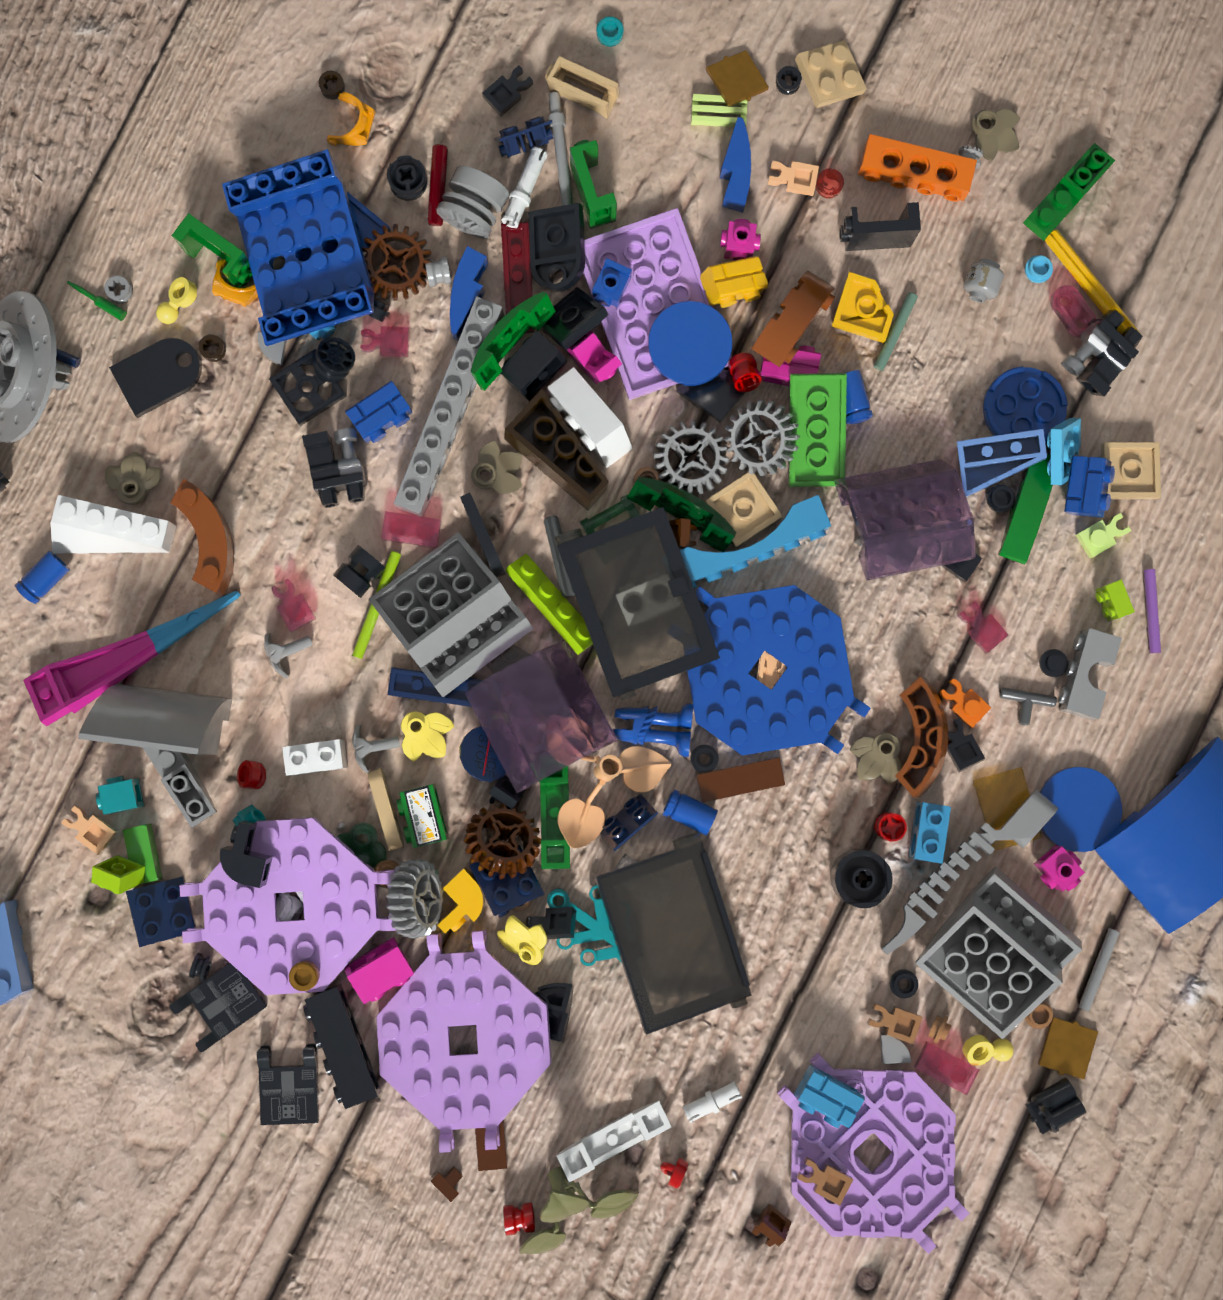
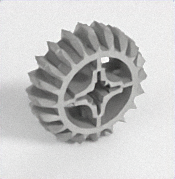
M764 399L757 400L756 404L753 401L747 402L746 408L743 406L737 408L738 415H731L730 420L734 425H727L725 427L727 431L731 432V435L724 437V440L727 442L731 441L732 445L726 451H734L735 453L731 461L737 462L741 460L739 469L744 470L748 467V473L751 475L755 474L757 470L760 476H765L767 471L772 475L777 473V467L780 469L786 468L785 460L792 461L794 459L789 451H797L799 448L796 444L792 443V440L800 438L799 434L792 433V429H796L798 424H789L788 421L792 419L793 415L788 413L783 416L785 407L780 405L775 409V401H768L767 404ZM760 415L773 420L777 428H769L765 420H761ZM750 420V433L747 438L743 439L745 426ZM763 433L764 435L772 433L771 436L765 437L766 439L762 442H752ZM781 436L780 447L777 453L773 455L775 451L774 441ZM746 448H755L759 456L762 455L763 460L752 456Z
M695 420L691 421L690 428L687 429L684 421L680 422V431L674 426H670L669 431L672 436L662 433L661 439L665 443H656L655 448L661 452L654 453L653 459L662 461L654 466L656 471L664 470L659 475L660 481L669 478L670 480L667 483L672 485L675 483L679 489H682V487L687 488V492L691 494L693 488H696L697 494L702 495L703 485L707 490H713V484L710 480L719 484L722 479L717 473L726 474L727 469L720 464H727L729 457L720 455L725 454L728 447H718L724 438L722 436L713 438L716 433L715 428H712L709 433L705 432L707 424L704 422L701 424L700 429L695 428ZM684 438L700 440L693 446L678 443L679 440ZM707 445L714 457L712 469L707 466V462L702 457V453ZM670 448L676 451L675 454L681 461L675 472L668 460ZM698 450L695 461L687 463L684 467L687 458L684 455L691 456ZM691 470L705 475L698 479L682 477Z
M413 859L401 862L399 866L395 867L394 873L390 875L391 883L387 884L389 889L388 895H386L388 898L386 908L389 909L388 919L392 920V928H395L397 934H401L403 937L418 938L430 936L431 932L436 930V924L440 923V914L443 913L442 903L444 902L442 897L444 890L441 888L442 879L438 878L439 871L435 870L434 865L428 863V861Z

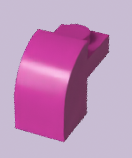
M589 331L580 338L578 343L567 349V352L576 364L595 384L611 378L616 373V369L622 365L618 357L607 351L592 331Z

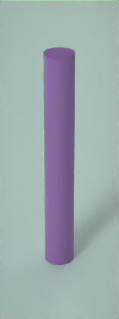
M1155 569L1144 570L1149 652L1161 653Z

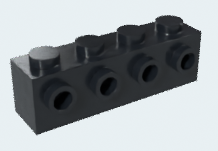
M342 984L308 996L304 999L306 1004L303 1005V1010L307 1020L312 1021L316 1032H313V1037L319 1049L322 1048L326 1057L323 1060L325 1070L328 1076L332 1075L336 1086L333 1087L337 1102L339 1104L343 1103L344 1108L348 1109L378 1097L381 1089Z

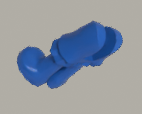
M685 704L679 712L675 713L657 712L658 706L649 709V706L615 709L614 718L634 720L633 730L626 728L613 729L612 737L635 745L637 743L643 745L644 742L671 745L677 748L681 756L689 757L691 732L651 729V726L664 725L691 729L694 704Z

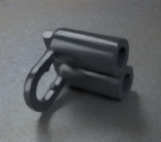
M1066 1077L1033 1095L1031 1101L1025 1104L1032 1116L1030 1118L1032 1123H1036L1041 1134L1048 1131L1057 1133L1059 1128L1087 1113L1084 1105L1076 1096L1075 1089Z

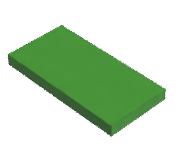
M847 373L789 374V413L793 415L792 419L789 420V424L797 423L798 427L792 429V433L800 435L799 439L792 440V443L799 447L798 450L789 451L794 457L792 461H789V487L845 486Z

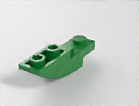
M1094 143L1026 218L1023 224L1044 241L1115 160Z

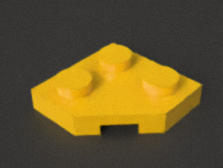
M848 273L831 327L882 343L886 341L894 314L882 297L881 289L876 280L855 273Z

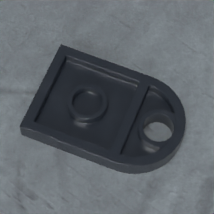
M580 203L529 211L530 269L533 278L540 286L549 291L562 292L570 289L579 281L585 268L583 206ZM562 270V280L554 284L553 276L555 272Z
M177 338L160 340L109 367L137 418L191 390L199 381L202 373L201 359L196 350L186 341ZM185 353L191 354V364L187 367L179 366V357Z
M471 493L460 496L493 574L496 578L505 575L504 568Z

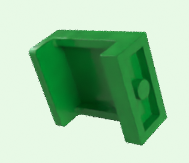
M582 140L575 143L574 147H570V168L589 228L593 229L616 222L617 202L614 192L597 197L588 168L598 165L597 140Z
M188 213L171 235L181 249L193 259L204 246L221 259L226 260L227 265L222 272L233 287L241 288L242 285H247L252 279L250 264L245 253Z

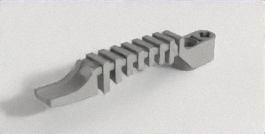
M1036 789L999 830H994L986 822L983 823L979 828L983 833L977 834L975 831L972 832L968 837L970 840L967 843L965 841L962 842L958 847L960 850L957 853L952 852L948 857L950 860L947 863L943 862V864H940L938 867L940 870L937 873L932 872L928 876L930 880L927 883L922 882L918 886L920 890L917 893L912 892L908 896L910 900L903 906V925L900 931L881 950L888 955L910 939L926 923L912 910L915 905L930 918H934L938 914L922 898L927 895L936 904H940L944 899L932 888L937 885L941 890L947 892L951 886L943 878L947 875L951 880L956 881L960 875L953 868L957 865L961 870L966 871L970 866L963 859L966 855L972 861L978 862L982 856L975 850L979 847L987 855H991L995 850L991 846L994 841L1014 840L1020 847L1024 848L1059 808Z

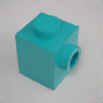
M124 776L106 779V785L98 786L99 793L96 794V802L98 808L103 811V814H113L145 807L139 779L124 781Z

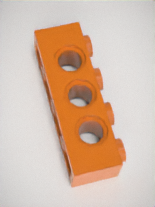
M869 134L864 146L858 175L863 176L865 180L870 182L884 181L890 183L895 188L903 189L909 187L917 189L919 193L924 195H942L946 200L957 202L960 200L964 201L970 192L977 160ZM891 160L895 163L896 167H887L883 161ZM910 167H919L922 174L913 173ZM937 173L946 174L949 180H941Z

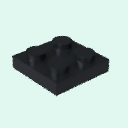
M576 287L553 306L556 312L540 330L567 350L578 343L580 338L591 329L597 327L609 314L603 305Z

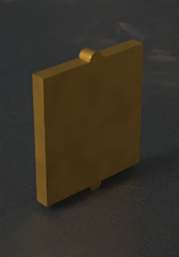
M746 50L731 57L725 56L723 60L706 67L707 73L728 107L744 100L750 101L751 97L763 93L769 88Z
M1053 1017L1038 1065L1056 1070L1060 1075L1065 1073L1085 1079L1098 1031L1081 1026L1077 1021H1072L1071 1023Z

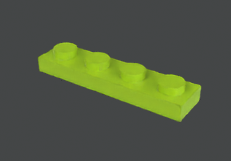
M527 553L505 569L506 573L577 655L593 644L582 616L561 595V592Z

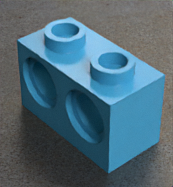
M916 802L908 858L943 864L951 807Z

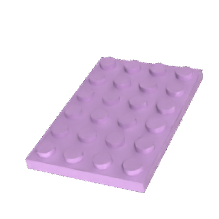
M676 208L585 240V268L583 275L591 297L594 300L596 297L592 296V289L606 258L632 269L631 280L618 307L613 305L610 307L604 306L609 315L601 321L610 350L622 363L617 369L629 400L678 384L665 376L663 377L653 365L649 355L648 340L650 330L660 313L676 303L695 301L709 305L705 294L706 290L703 289L700 275L702 274L679 210ZM611 280L606 281V285L609 287H613L616 285V283Z

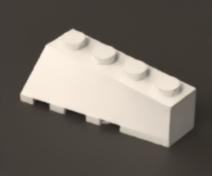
M58 495L51 519L52 552L54 554L170 553L176 525L167 520Z

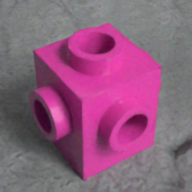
M747 219L729 221L727 230H722L720 247H725V259H731L732 261L752 257L754 250L759 251L761 234L756 233L757 224L751 223Z
M1054 845L1033 863L1042 873L1040 876L1041 880L1051 890L1055 888L1060 891H1070L1081 882L1079 877L1085 873L1080 867L1082 864L1080 859L1072 851L1067 852L1063 846Z

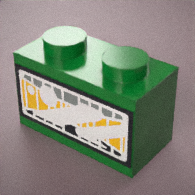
M435 784L399 793L400 799H397V807L400 816L405 815L407 826L403 827L407 844L412 843L413 848L449 839Z

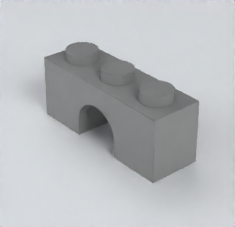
M1091 628L1081 630V633L1076 635L1073 643V649L1076 650L1074 658L1068 662V668L1065 672V675L1068 676L1065 687L1061 688L1058 695V703H1061L1059 711L1089 720L1100 718L1107 692L1093 687L1089 681L1088 673L1094 664L1105 667L1115 664L1121 637Z

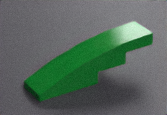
M1047 454L1045 460L1026 469L1025 476L1019 485L1015 504L1010 510L998 554L1024 565L1029 558L1053 487L1051 485V476L1047 472L1051 455Z

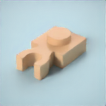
M772 161L770 170L778 171L780 176H769L768 185L787 184V192L813 196L819 166L792 161L791 167L788 168L781 162Z
M78 805L74 806L71 810L78 815V820L73 823L70 819L66 818L61 823L67 828L78 830L79 833L75 838L94 853L100 855L118 831L96 814L88 819L81 807Z

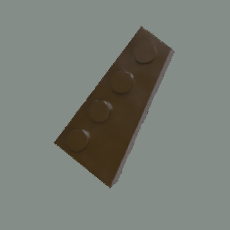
M541 389L505 428L504 439L589 511L606 492L609 481L589 453H586L579 443L577 436L573 431L571 432L563 421L561 414L553 407L548 400V396Z

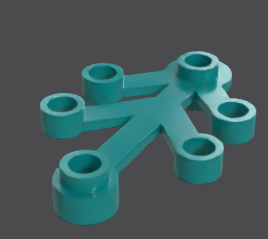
M597 885L592 886L589 892L590 898L594 901L597 920L570 902L569 894L564 889H553L547 897L549 908L573 906L577 911L576 920L590 929L575 932L574 938H570L571 942L567 946L562 945L560 939H557L558 947L567 950L575 944L604 939L612 947L595 951L592 948H585L580 954L581 963L585 966H592L596 961L617 958L621 962L602 899H596L592 895L593 890L598 888ZM556 895H560L564 899V903L560 906H556L553 903V898ZM618 901L619 905H625L627 908L626 913L622 915L630 941L635 940L637 938L631 936L630 924L628 919V915L630 913L629 905L624 901ZM584 953H593L594 959L591 962H586L583 959Z

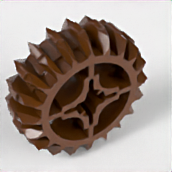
M393 224V232H389L388 227L383 225V235H380L374 229L372 235L375 240L373 241L365 237L364 243L369 248L362 247L363 254L366 256L364 258L371 284L375 283L373 291L376 294L380 288L383 289V299L387 298L388 292H392L393 301H397L398 293L402 292L403 298L407 300L409 299L407 290L410 289L414 295H417L419 290L416 284L423 288L426 287L427 283L421 277L428 278L424 268H426V263L432 261L424 258L431 256L432 252L430 249L422 250L427 245L425 239L416 242L419 232H413L410 237L408 235V226H405L403 233L398 232V224ZM401 242L408 245L409 248L395 250L387 243ZM380 247L385 261L380 265L379 269L374 271L372 258ZM416 254L419 267L416 274L411 278L405 265ZM389 256L395 260L403 258V261H400L401 269L397 268L396 265L388 266L391 263ZM388 275H396L404 283H388L382 280L381 277L385 278Z
M494 803L489 806L488 810L483 807L479 810L478 815L472 816L471 823L467 824L465 829L467 834L464 836V843L468 844L465 848V854H473L470 858L471 863L479 862L478 870L488 869L489 877L493 876L494 872H498L500 880L505 877L506 872L511 878L516 876L517 871L523 874L526 872L527 867L533 866L535 858L540 853L538 847L541 844V838L537 837L540 832L539 828L532 827L535 822L534 818H525L526 810L521 813L516 812V805L511 810L507 809L505 804H501L499 809ZM483 829H486L488 832L489 842L487 845H484L482 841L481 831ZM519 836L523 842L524 849L522 853L517 849L516 839Z

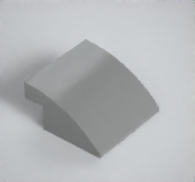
M459 532L368 599L442 697L446 696L533 630L525 615L511 600L500 581Z
M115 684L104 691L95 702L82 725L78 739L198 755L218 754L223 720L229 721L232 698Z
M995 866L945 921L922 951L915 964L1000 1038L1004 1039L1063 983L1062 969L1082 951V941Z

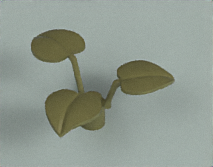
M561 1166L552 1169L548 1173L552 1189L547 1203L540 1212V1219L543 1222H554V1226L551 1230H540L530 1236L520 1247L519 1254H541L559 1247L566 1239L565 1232L559 1231V1221L564 1220L568 1216L578 1214L587 1207L592 1209L590 1214L593 1218H609L622 1213L635 1201L639 1193L638 1189L636 1191H611L601 1196L596 1202H592L581 1189L579 1182L575 1183L574 1180L568 1182Z

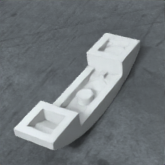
M657 1100L602 1126L571 1144L556 1156L568 1182H571L595 1169L594 1166L642 1140L647 1141L671 1128V1125L660 1102Z

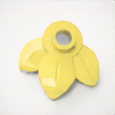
M418 711L409 712L401 721V730L405 735L402 742L404 754L413 762L421 756L422 752L434 758L444 757L446 754V743L442 735L449 732L454 727V724L448 717L438 712L427 715ZM414 721H418L421 724L417 731H413L410 728L411 723Z
M511 915L506 922L505 930L497 931L500 943L508 951L518 954L523 962L529 965L539 964L543 959L544 946L547 943V936L543 927L538 924L529 929L517 917Z

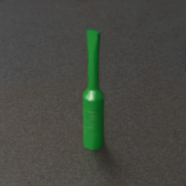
M67 281V284L93 300L97 307L120 321L125 319L127 315L125 310L104 297L95 296L81 286Z

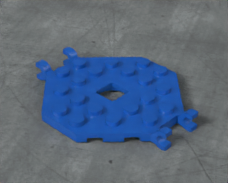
M795 585L720 598L713 597L699 586L696 590L698 600L708 607L704 616L720 659L687 671L696 723L740 755L822 743L834 753L839 754L844 744L828 734L830 729L847 706L861 717H865L871 709L854 697L841 618ZM674 623L671 625L667 634L683 644L685 656L702 650L694 629L689 635ZM764 651L787 666V669L772 690L748 674Z

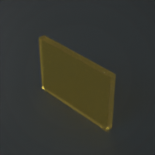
M1022 767L973 780V786L977 793L984 821L994 830H999L1030 796ZM1039 831L1031 841L1042 838V832ZM1014 840L994 841L991 846L995 849L994 851L1018 844Z

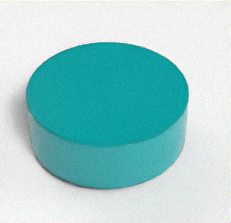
M608 16L598 22L596 36L602 45L613 47L622 41L624 27L619 19Z

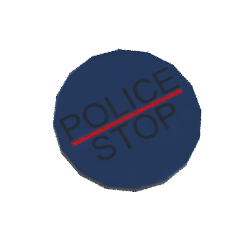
M481 726L472 729L463 737L459 747L460 760L464 769L472 777L480 781L492 782L501 779L511 768L513 750L510 742L502 732L492 727Z

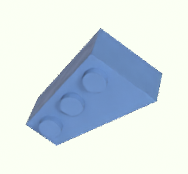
M1044 429L957 441L963 497L966 498L1045 460L1047 453Z
M16 900L0 904V1006L33 989L27 953H24L21 937L23 935L22 927L19 926L16 912L18 908Z

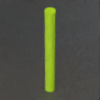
M394 551L390 552L385 565L386 569L382 573L375 593L392 581L401 554ZM372 604L352 653V656L363 659L379 616L378 611Z

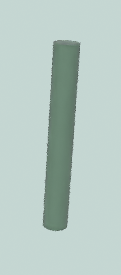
M908 292L873 366L875 369L884 371L918 298L916 294Z

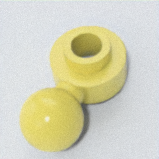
M184 277L175 279L169 288V302H162L156 309L158 320L164 324L174 323L179 316V306L185 308L195 301L197 297L196 284Z
M975 1035L965 1042L962 1051L970 1064L978 1066L988 1062L992 1056L998 1061H1007L1013 1056L1014 1048L1007 1039L999 1038L991 1044L985 1036Z

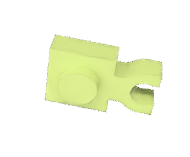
M1121 513L1112 517L1107 525H1105L1103 520H1100L1076 534L1089 558H1093L1117 544L1113 537H1120L1131 532L1129 526L1123 530H1119L1116 527V522L1123 518Z

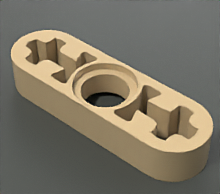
M380 768L367 772L387 846L390 851L403 848V836L383 769Z

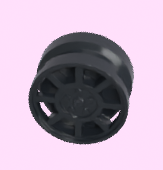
M407 155L400 156L392 164L390 163L387 169V180L390 189L397 198L412 201L421 197L426 191L428 179L425 168L419 160Z
M329 337L322 340L311 358V365L314 366L315 374L322 380L330 383L340 382L346 378L353 367L355 352L343 339ZM340 344H342L343 346H345V347L347 348V350H345L344 348H342V347L340 346Z

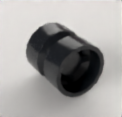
M357 545L348 556V564L342 563L333 573V576L358 597L362 598L371 587L370 581L377 580L386 567L361 546ZM358 563L368 569L364 576L354 569Z

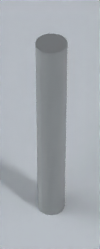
M1111 928L1108 929L1078 1006L1079 1008L1090 1011L1120 932Z

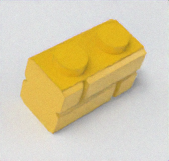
M754 256L708 266L700 275L703 289L706 290L705 294L709 305L720 304L721 308H726L734 305L740 299H744L745 302L759 299L761 297L760 294L768 287L759 257Z

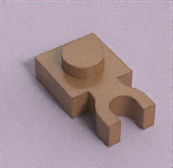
M874 1003L872 1008L881 1012V1018L877 1021L868 1018L867 1024L873 1027L886 1026V1035L914 1044L923 1017L895 1006L892 1013H890L883 1006Z
M806 1157L804 1163L812 1167V1172L809 1175L798 1172L797 1179L804 1183H815L813 1187L815 1193L840 1206L853 1178L827 1163L822 1170L818 1168L812 1159Z

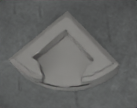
M258 332L259 347L264 355L273 363L282 366L287 340L266 346L262 332Z
M880 1034L881 1062L883 1064L912 1063L908 1049L900 1040L886 1034Z

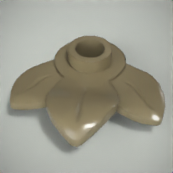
M1001 109L995 113L990 110H982L972 119L971 127L977 135L976 148H980L983 151L985 159L992 161L998 151L1008 153L1019 149L1018 138L1012 129L1020 120V116L1008 109ZM981 122H986V123H988L989 128H988V129L983 128L980 123H981Z
M496 441L487 443L480 449L478 464L473 467L471 472L474 485L484 490L493 488L500 494H509L519 490L522 487V483L514 474L520 468L522 455L516 452L500 453ZM485 471L491 474L490 478L486 481L480 478L481 473Z
M138 452L127 455L121 462L120 467L108 466L105 470V480L108 487L117 491L120 500L128 505L140 504L144 500L146 492L155 488L161 479V469L157 467L147 468L144 458ZM135 488L133 492L127 493L129 489Z
M881 733L875 738L863 736L852 744L850 751L860 757L857 766L859 780H872L880 775L888 784H893L897 780L895 775L902 768L901 760L898 757L901 745L899 739L894 734ZM884 743H889L892 748L890 751L885 752L881 749V746Z

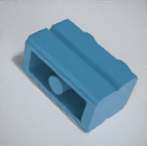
M811 1064L808 1066L802 1081H800L794 1093L796 1099L800 1101L798 1106L810 1114H814L815 1110L825 1115L823 1120L836 1128H839L841 1124L849 1128L865 1100V1096L860 1091Z

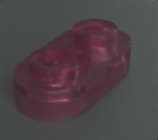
M1061 286L1052 294L1050 299L1052 309L1068 332L1074 337L1081 338L1082 332L1086 330L1091 320L1096 319L1095 314L1079 291L1073 286ZM1060 298H1065L1068 301V305H1062ZM1076 321H1082L1084 328H1079L1076 325Z

